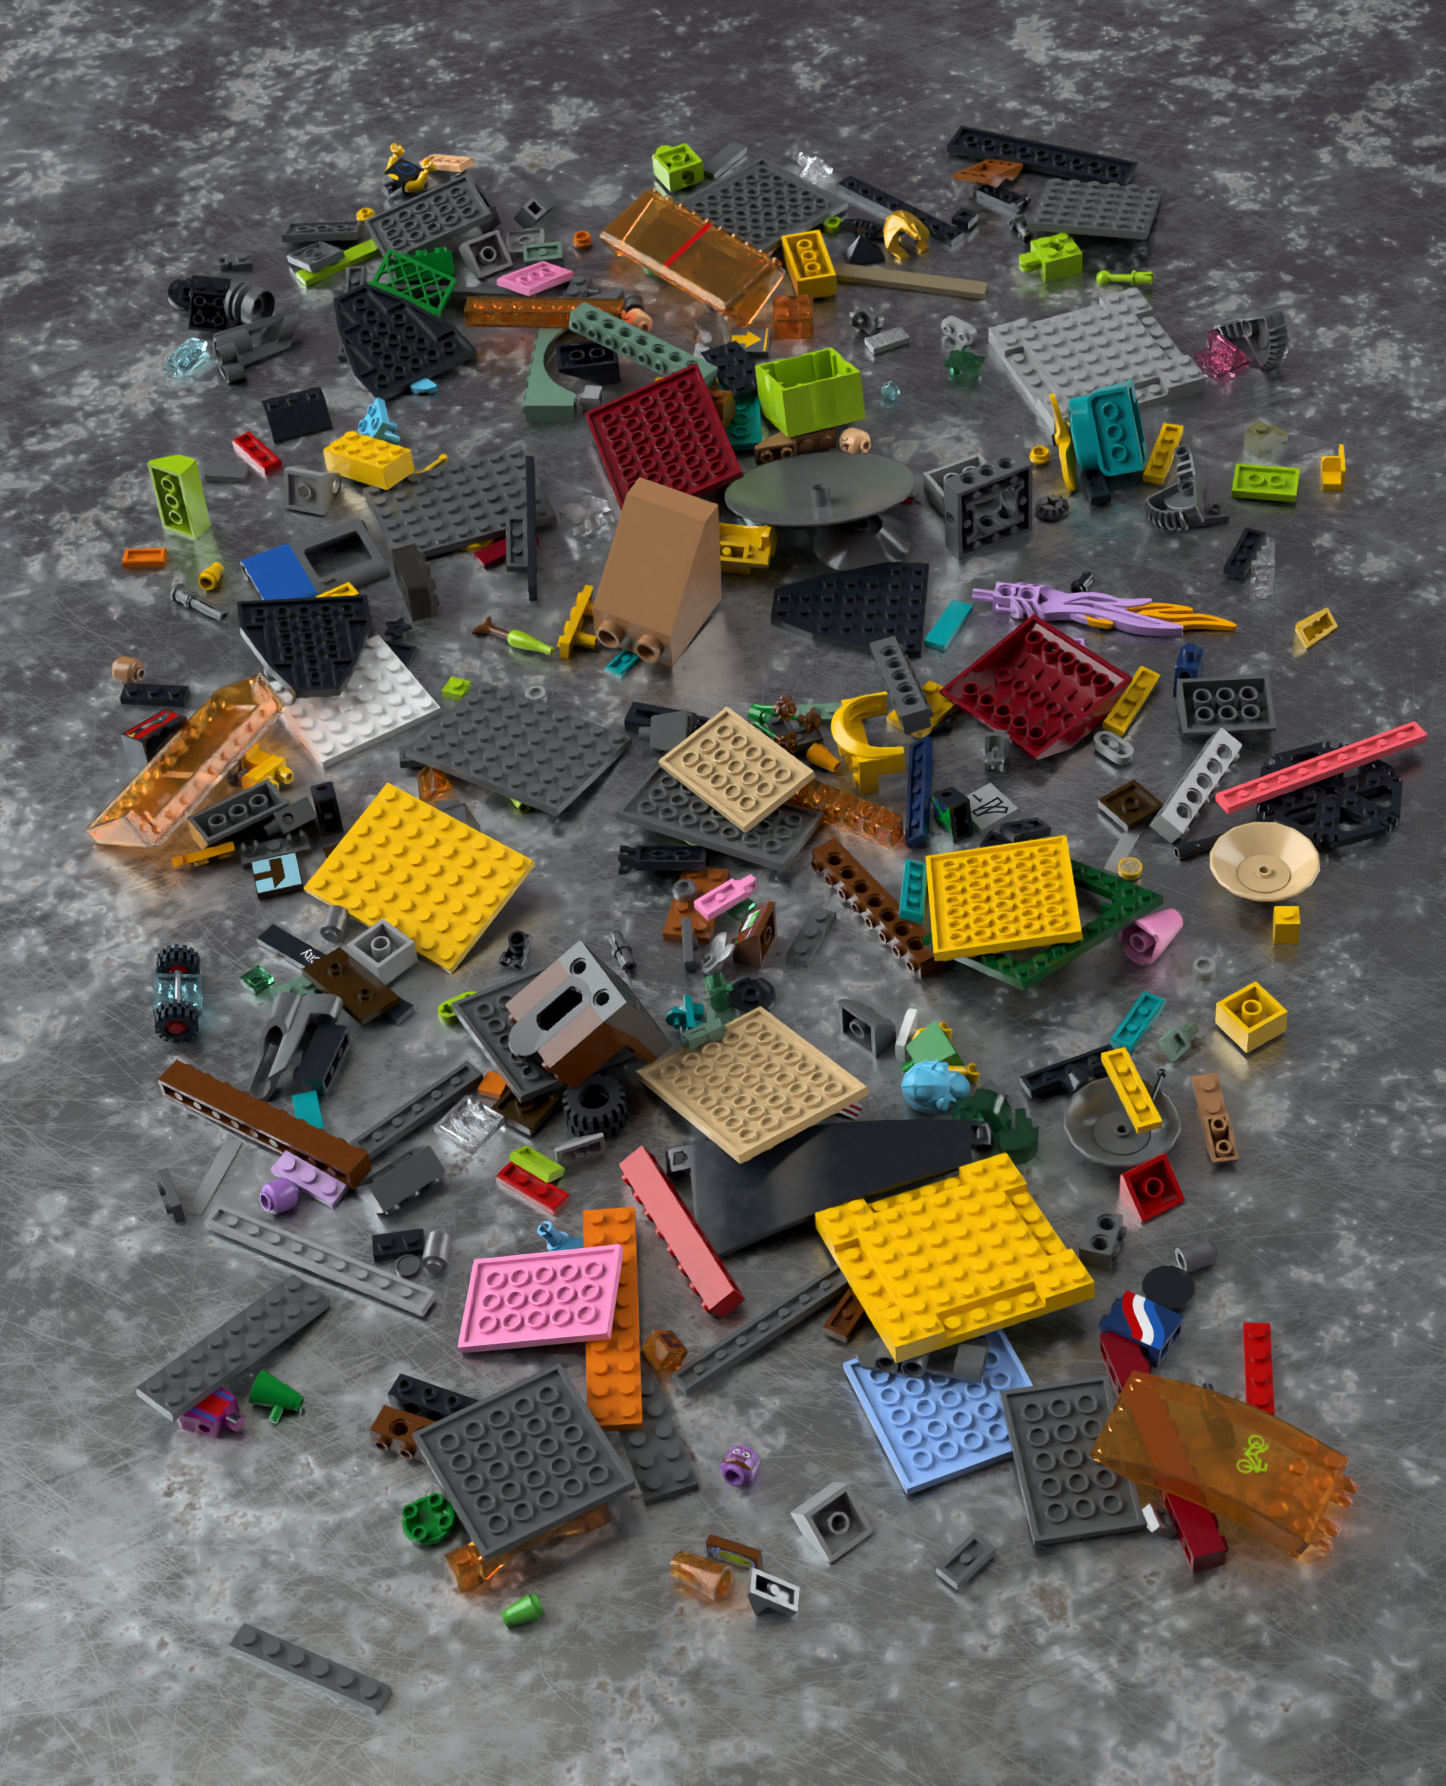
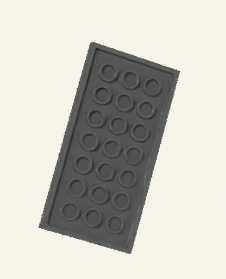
M658 763L616 811V819L783 872L824 821V813L785 801L745 833L660 767Z

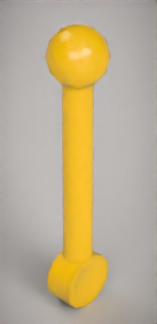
M441 454L438 460L422 471H416L415 474L429 471L440 462H446L448 460L447 455Z

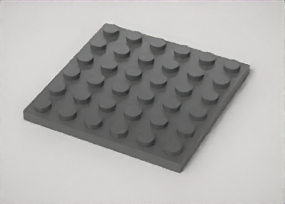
M1059 178L1047 180L1029 222V230L1147 240L1162 197V189H1158L1156 186H1147L1146 188L1138 187L1135 184L1119 186L1117 183L1100 184L1097 181L1083 183L1079 180L1062 181Z
M553 963L451 1003L454 1014L520 1103L564 1086L555 1076H543L536 1071L534 1054L541 1042L533 1035L529 1038L520 1028L521 1025L517 1027L509 1019L510 1011L505 1006L507 1002ZM624 1046L594 1073L632 1058L634 1055Z
M560 1363L412 1433L416 1445L484 1562L636 1488L632 1476Z

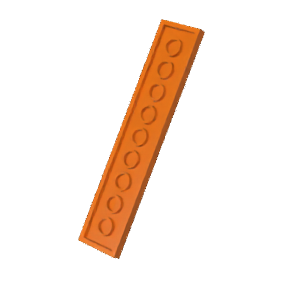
M635 1207L584 1210V1248L620 1244L624 1250L611 1337L606 1340L586 1341L587 1407L603 1432L643 1429Z

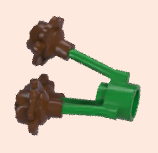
M781 695L780 700H777V703L774 705L755 703L748 712V719L753 722L752 725L774 738V741L790 754L794 753L798 746L796 741L797 735L792 731L783 736L775 734L762 724L769 723L772 716L779 717L780 721L790 722V720H795L800 724H804L807 735H810L814 730H819L822 721L821 715L817 714L815 707L810 709L806 715L799 714V716H796L797 708L795 702L792 701V696Z

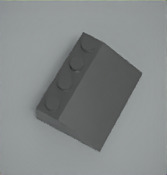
M1269 674L1177 679L1176 701L1183 736L1215 734L1221 727L1229 734L1276 731Z

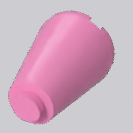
M1166 909L1145 915L1118 933L1119 942L1123 941L1125 946L1123 950L1125 955L1139 965L1155 962L1182 929L1183 919L1176 910Z

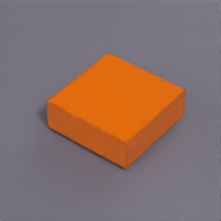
M488 1071L478 1087V1094L499 1100L509 1087L498 1073Z

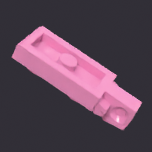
M752 874L740 881L732 878L695 900L694 907L707 921H710L747 899L751 893L758 889L757 879Z

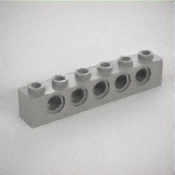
M1222 727L1213 734L1149 826L1170 843L1178 837L1183 839L1190 830L1188 827L1189 823L1193 824L1200 816L1198 810H1202L1210 801L1208 795H1212L1220 786V783H1218L1219 779L1222 780L1229 773V764L1233 765L1240 757L1238 751L1242 744Z

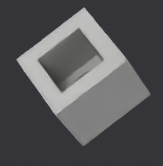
M586 385L584 393L580 394V405L583 406L584 413L603 405L602 386Z

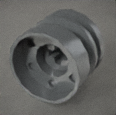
M242 280L237 281L227 292L224 304L225 315L228 319L241 324L274 316L276 310L275 295L268 289Z

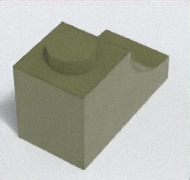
M1259 420L1245 430L1244 450L1260 459L1288 440V433L1273 424L1268 426Z

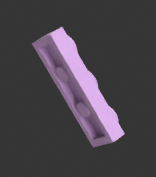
M287 1150L271 1168L273 1175L278 1178H287L291 1183H295L299 1190L332 1209L335 1208L348 1191L346 1184Z

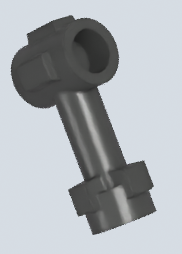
M1016 215L1008 219L1010 230H1018V238L1026 244L1033 240L1034 233L1026 227L1027 222L1024 215Z

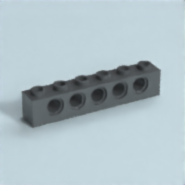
M895 636L869 643L874 665L904 733L908 734L931 727L930 718L933 717L931 706L927 704L924 691L922 692L920 682L916 679L915 671L910 665L908 655H905L903 644H898Z

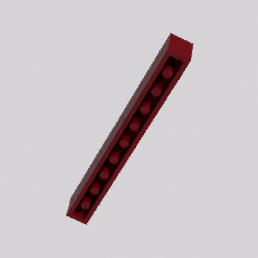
M1112 1331L1099 1334V1352L1164 1507L1168 1510L1177 1530V1538L1192 1573L1225 1565L1226 1553L1229 1552L1225 1536H1220L1218 1532L1219 1524L1214 1512L1210 1513L1207 1494L1204 1489L1200 1490L1198 1473L1195 1467H1190L1187 1447L1185 1444L1181 1445L1178 1439L1180 1435L1177 1424L1175 1422L1171 1423L1168 1403L1166 1400L1162 1401L1159 1395L1161 1390L1158 1380L1156 1378L1153 1379L1150 1374L1151 1365L1149 1359L1143 1357L1141 1353L1142 1345Z

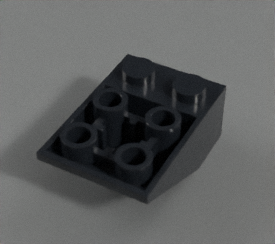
M192 275L188 330L208 332L228 330L229 319L225 315L224 304L227 292L231 287V279Z

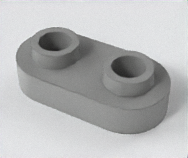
M948 316L941 323L942 331L945 335L966 345L972 344L978 338L977 331L971 324L954 316Z
M1101 731L1094 736V748L1114 763L1125 765L1133 760V746L1113 732Z

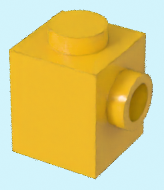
M1274 906V944H1299V906Z

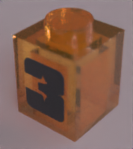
M653 1330L640 1349L656 1372L677 1371L688 1354L687 1349L672 1330Z

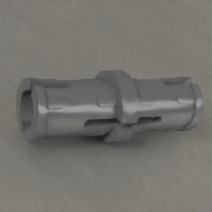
M615 930L610 932L608 941H610L613 948L614 958L619 961L624 973L633 972L637 968V964L631 955L632 949L630 945L625 942L621 931Z

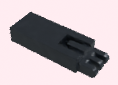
M633 702L624 719L625 731L639 733L640 727H651L652 716L683 710ZM690 712L692 714V734L708 722L710 718Z

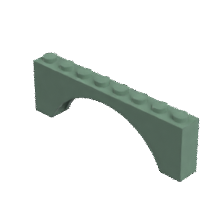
M544 306L542 314H539V326L536 328L537 339H534L535 351H532V363L529 364L530 376H527V388L524 389L525 401H522V413L526 415V422H575L577 412L575 393L557 385L548 376L546 370L550 360L556 354V345L568 344L583 337L569 329L570 312L578 306Z

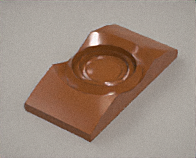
M988 159L954 173L953 179L963 183L997 188L1006 178L1013 181L1023 169V163Z

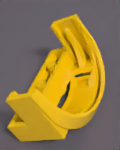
M886 691L841 700V706L837 709L831 721V732L835 742L838 744L839 755L844 756L849 770L854 771L852 773L854 787L858 786L860 795L879 792L878 776L905 772L904 748L869 746L862 719L888 715Z

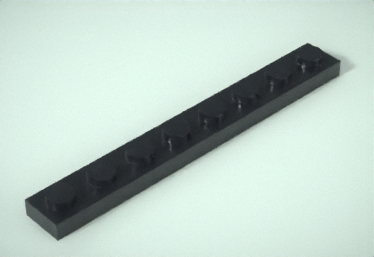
M851 175L837 184L839 191L888 216L896 210L907 211L913 214L929 230L930 237L950 247L964 239L963 231Z

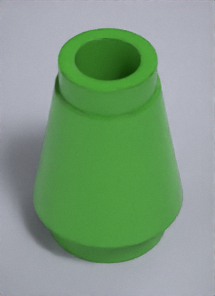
M536 1593L531 1596L527 1594L502 1611L501 1615L508 1628L540 1620L539 1617L545 1615V1611Z

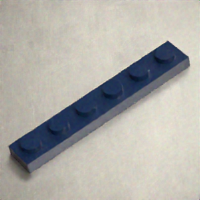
M925 736L911 744L909 749L905 845L910 849L929 839L933 740L929 736Z

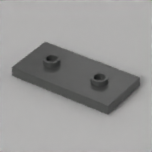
M363 221L288 223L281 236L282 242L358 240L363 229Z

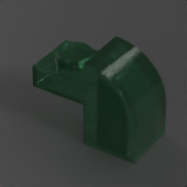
M981 1088L976 1089L975 1096L957 1097L952 1114L953 1120L990 1122L993 1125L994 1134L1010 1132L1014 1116L1009 1102L1002 1095L995 1091Z
M1025 1108L1015 1109V1129L998 1131L999 1154L1006 1152L1014 1165L1030 1161L1035 1157L1039 1149V1127H1033L1032 1119L1027 1118Z

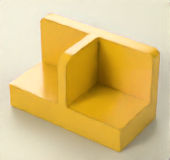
M1339 444L1338 456L1321 457L1322 491H1344L1346 475L1344 444Z

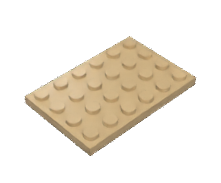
M725 707L658 760L660 767L745 833L815 778L813 770L729 707Z

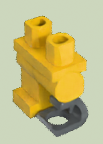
M253 741L239 751V756L224 766L227 783L231 786L242 785L245 790L267 779L279 790L280 782L289 784L294 779L293 771L286 767L284 758L277 757L274 754L270 755L260 750L259 744ZM236 762L234 771L230 773L231 766Z

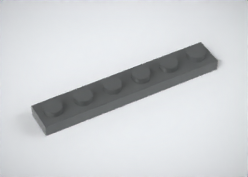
M464 1062L352 1140L350 1144L357 1148L365 1149L371 1160L482 1082L484 1079L483 1074L470 1062Z
M243 1623L229 1644L231 1652L376 1715L391 1693L390 1686L246 1623Z

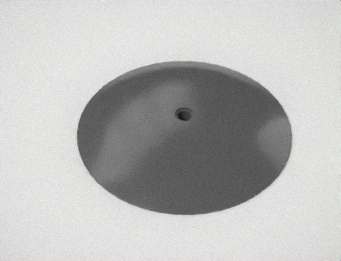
M849 452L810 453L771 461L743 473V478L730 483L727 487L725 502L735 514L759 523L788 528L830 527L863 520L898 505L912 493L915 488L916 478L913 471L905 464L881 455L861 452L857 454Z

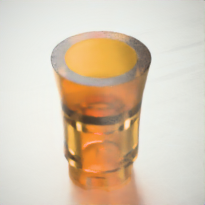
M680 1550L672 1558L669 1574L678 1579L679 1582L705 1594L716 1603H720L725 1599L732 1587L735 1570L732 1565L715 1562Z

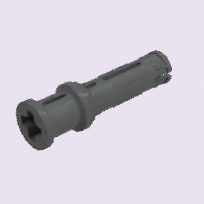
M181 583L176 584L170 592V599L172 601H179L187 609L194 608L220 623L226 622L229 617L227 610L201 598L197 591H190Z

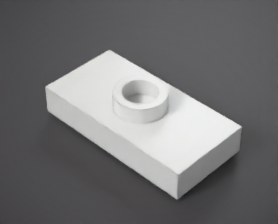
M909 1008L906 1012L895 1043L897 1061L905 1062L909 1053L906 1046L912 1040L918 1027L916 1009Z

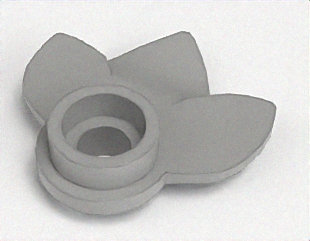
M727 932L717 935L712 943L707 944L703 949L700 960L702 962L701 970L705 974H710L711 976L718 974L723 968L724 961L735 950L736 945L728 944Z

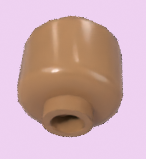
M123 655L113 662L111 674L118 683L128 685L131 683L139 684L145 677V669L141 660Z

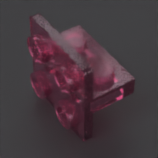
M1215 329L1207 332V348L1194 354V358L1217 377L1226 375L1250 363L1248 356Z

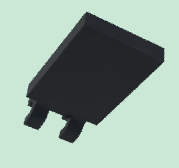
M620 845V853L626 854L618 855L620 866H625L619 867V875L628 874L633 868L635 871L706 870V847L699 845H637V847L631 848L626 845Z

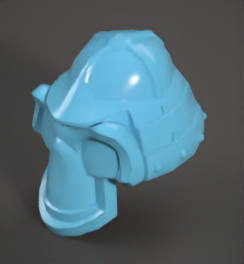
M937 1059L935 1061L925 1060L924 1062L914 1064L905 1073L900 1085L905 1102L914 1111H920L925 1114H938L942 1111H947L949 1103H957L970 1092V1084L967 1078L956 1071H949L948 1063L938 1061Z

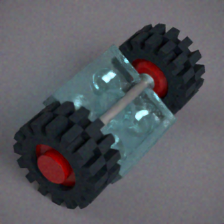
M175 944L174 948L169 945L166 950L164 948L161 949L157 955V973H154L152 1016H155L154 1028L159 1038L164 1037V1041L167 1042L169 1039H172V1043L180 1040L182 1043L185 1042V1038L189 1041L192 1039V1036L195 1037L199 1031V1017H202L200 956L197 951L194 952V948L190 947L187 949V945H183L182 948L179 947V944Z

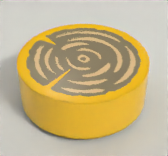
M1126 857L1120 860L1118 874L1121 878L1136 880L1141 876L1142 863L1138 859Z

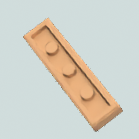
M437 154L427 157L436 165V170L462 172L475 165L472 157ZM421 160V161L419 162L421 168H423V167H422V162H423V160Z

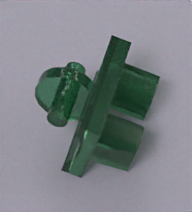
M964 345L962 350L950 351L949 357L944 361V366L949 367L950 374L959 375L962 371H968L969 378L978 379L981 369L986 363V357L971 353L970 347Z
M722 972L703 977L706 991L701 992L702 999L710 998V1006L716 1012L728 1010L731 1005V998L726 992L733 991L732 984H725Z

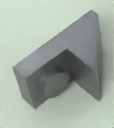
M752 1567L749 1569L747 1596L755 1615L767 1607L791 1617L798 1612L800 1587Z

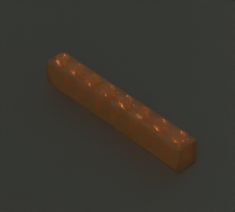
M467 297L464 315L466 327L569 329L570 312L583 302L623 321L626 319L625 298Z

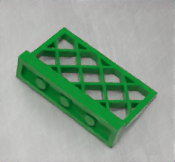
M388 249L372 282L369 281L368 284L402 297L442 318L440 315L458 280L394 250ZM393 255L399 259L400 264L390 268L388 262ZM411 264L415 265L417 272L406 275L404 267ZM401 268L404 277L394 280L391 272ZM389 273L391 282L385 284L378 282L382 275ZM432 273L434 279L424 283L421 274ZM419 276L421 284L411 288L408 279ZM445 279L451 282L447 289L440 290L438 282ZM406 281L408 289L401 292L397 291L395 284ZM436 284L438 292L427 295L425 287ZM422 288L425 297L415 299L412 292ZM440 296L441 302L438 308L431 306L429 299Z

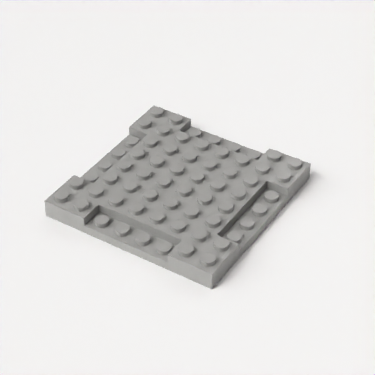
M1136 287L1099 297V304L1073 310L1065 314L1032 323L1023 318L989 328L990 344L1054 434L1057 433L1054 411L1049 398V394L1052 393L1056 396L1063 420L1068 423V403L1071 398L1089 395L1099 387L1125 383L1128 379L1132 378L1139 409L1205 391L1206 377L1188 354L1183 355L1154 318L1153 308Z

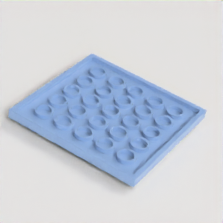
M1002 1329L975 1337L990 1339V1348L981 1384L925 1373L922 1377L913 1378L864 1369L857 1358L843 1363L844 1371L907 1495L1013 1457L999 1392L1001 1390L1033 1386Z

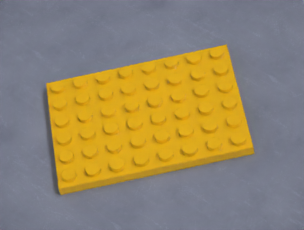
M387 782L305 885L304 890L329 906L339 905L346 908L352 919L368 928L381 919H385L414 941L418 956L452 974L534 868L535 863L528 857Z
M1066 835L926 856L935 961H950L961 957L973 958L981 954H999L1003 951H1020L1029 947H1047L1057 943H1073L1077 940H1083Z

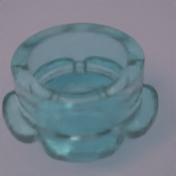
M889 381L882 384L881 393L883 397L895 400L900 394L896 383Z

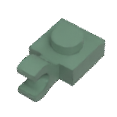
M1194 1022L1189 1026L1185 1024L1181 1028L1175 1026L1157 1042L1169 1061H1175L1192 1047L1188 1040L1198 1033L1199 1029Z

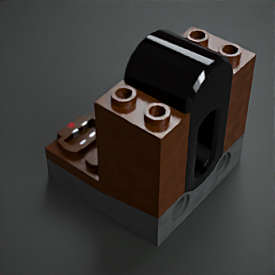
M581 940L505 1004L510 1011L508 1017L515 1024L508 1036V1045L511 1052L537 1075L545 1078L555 1076L562 1085L567 1083L573 1089L579 1086L624 1046L640 1061L645 1059L650 1065L673 1046L628 984Z

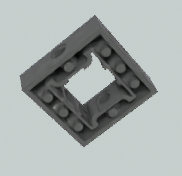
M1019 450L944 480L945 545L958 561L1032 531L1033 464ZM1000 493L1001 508L975 518L977 509L973 503L982 499L987 500L988 497Z

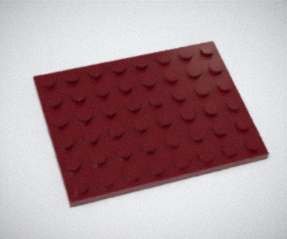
M697 363L584 413L621 512L627 493L639 477L695 497L705 495L744 477Z

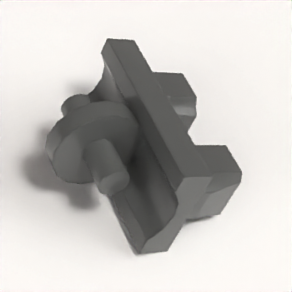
M853 300V311L849 313V323L854 327L859 326L869 335H875L876 328H882L884 317L881 314H875L871 306L864 305L859 300Z
M995 729L993 733H986L984 770L1008 772L1010 735H1007V731Z

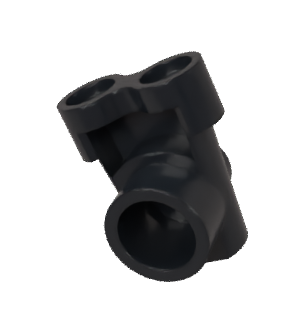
M520 930L512 932L508 937L510 946L506 952L502 953L498 963L506 968L513 967L519 971H524L529 961L527 956L530 952L533 937Z

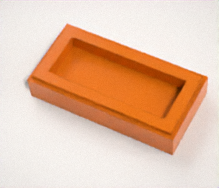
M167 548L125 549L122 566L123 568H165L168 556Z

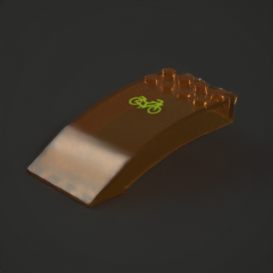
M1134 1370L1131 1372L1088 1455L1135 1484L1140 1482L1166 1491L1222 1515L1296 1559L1300 1557L1310 1544L1325 1551L1331 1550L1333 1541L1329 1537H1337L1339 1527L1323 1517L1330 1501L1339 1504V1506L1349 1508L1353 1500L1348 1494L1357 1493L1359 1488L1357 1482L1343 1474L1350 1458L1284 1420L1222 1393L1195 1384Z

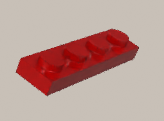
M1243 1322L1246 1419H1274L1270 1323Z

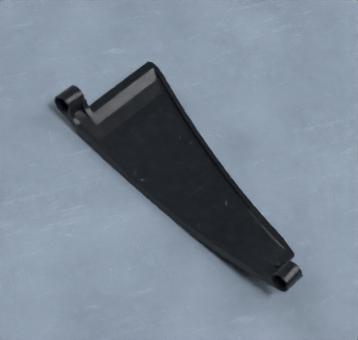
M936 1119L874 1120L814 1125L741 1164L712 1140L671 1148L665 1152L666 1175L670 1178H683L691 1174L694 1219L719 1258H722L759 1240L813 1219L816 1212L861 1198L865 1200L901 1187L958 1171L959 1167L973 1163L972 1150L987 1152L996 1147L993 1125L987 1121Z

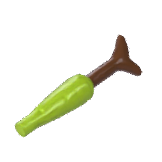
M490 616L486 618L484 624L472 630V635L492 634L506 639L512 647L545 653L551 656L555 653L554 647L546 645L520 630L509 632L493 626Z

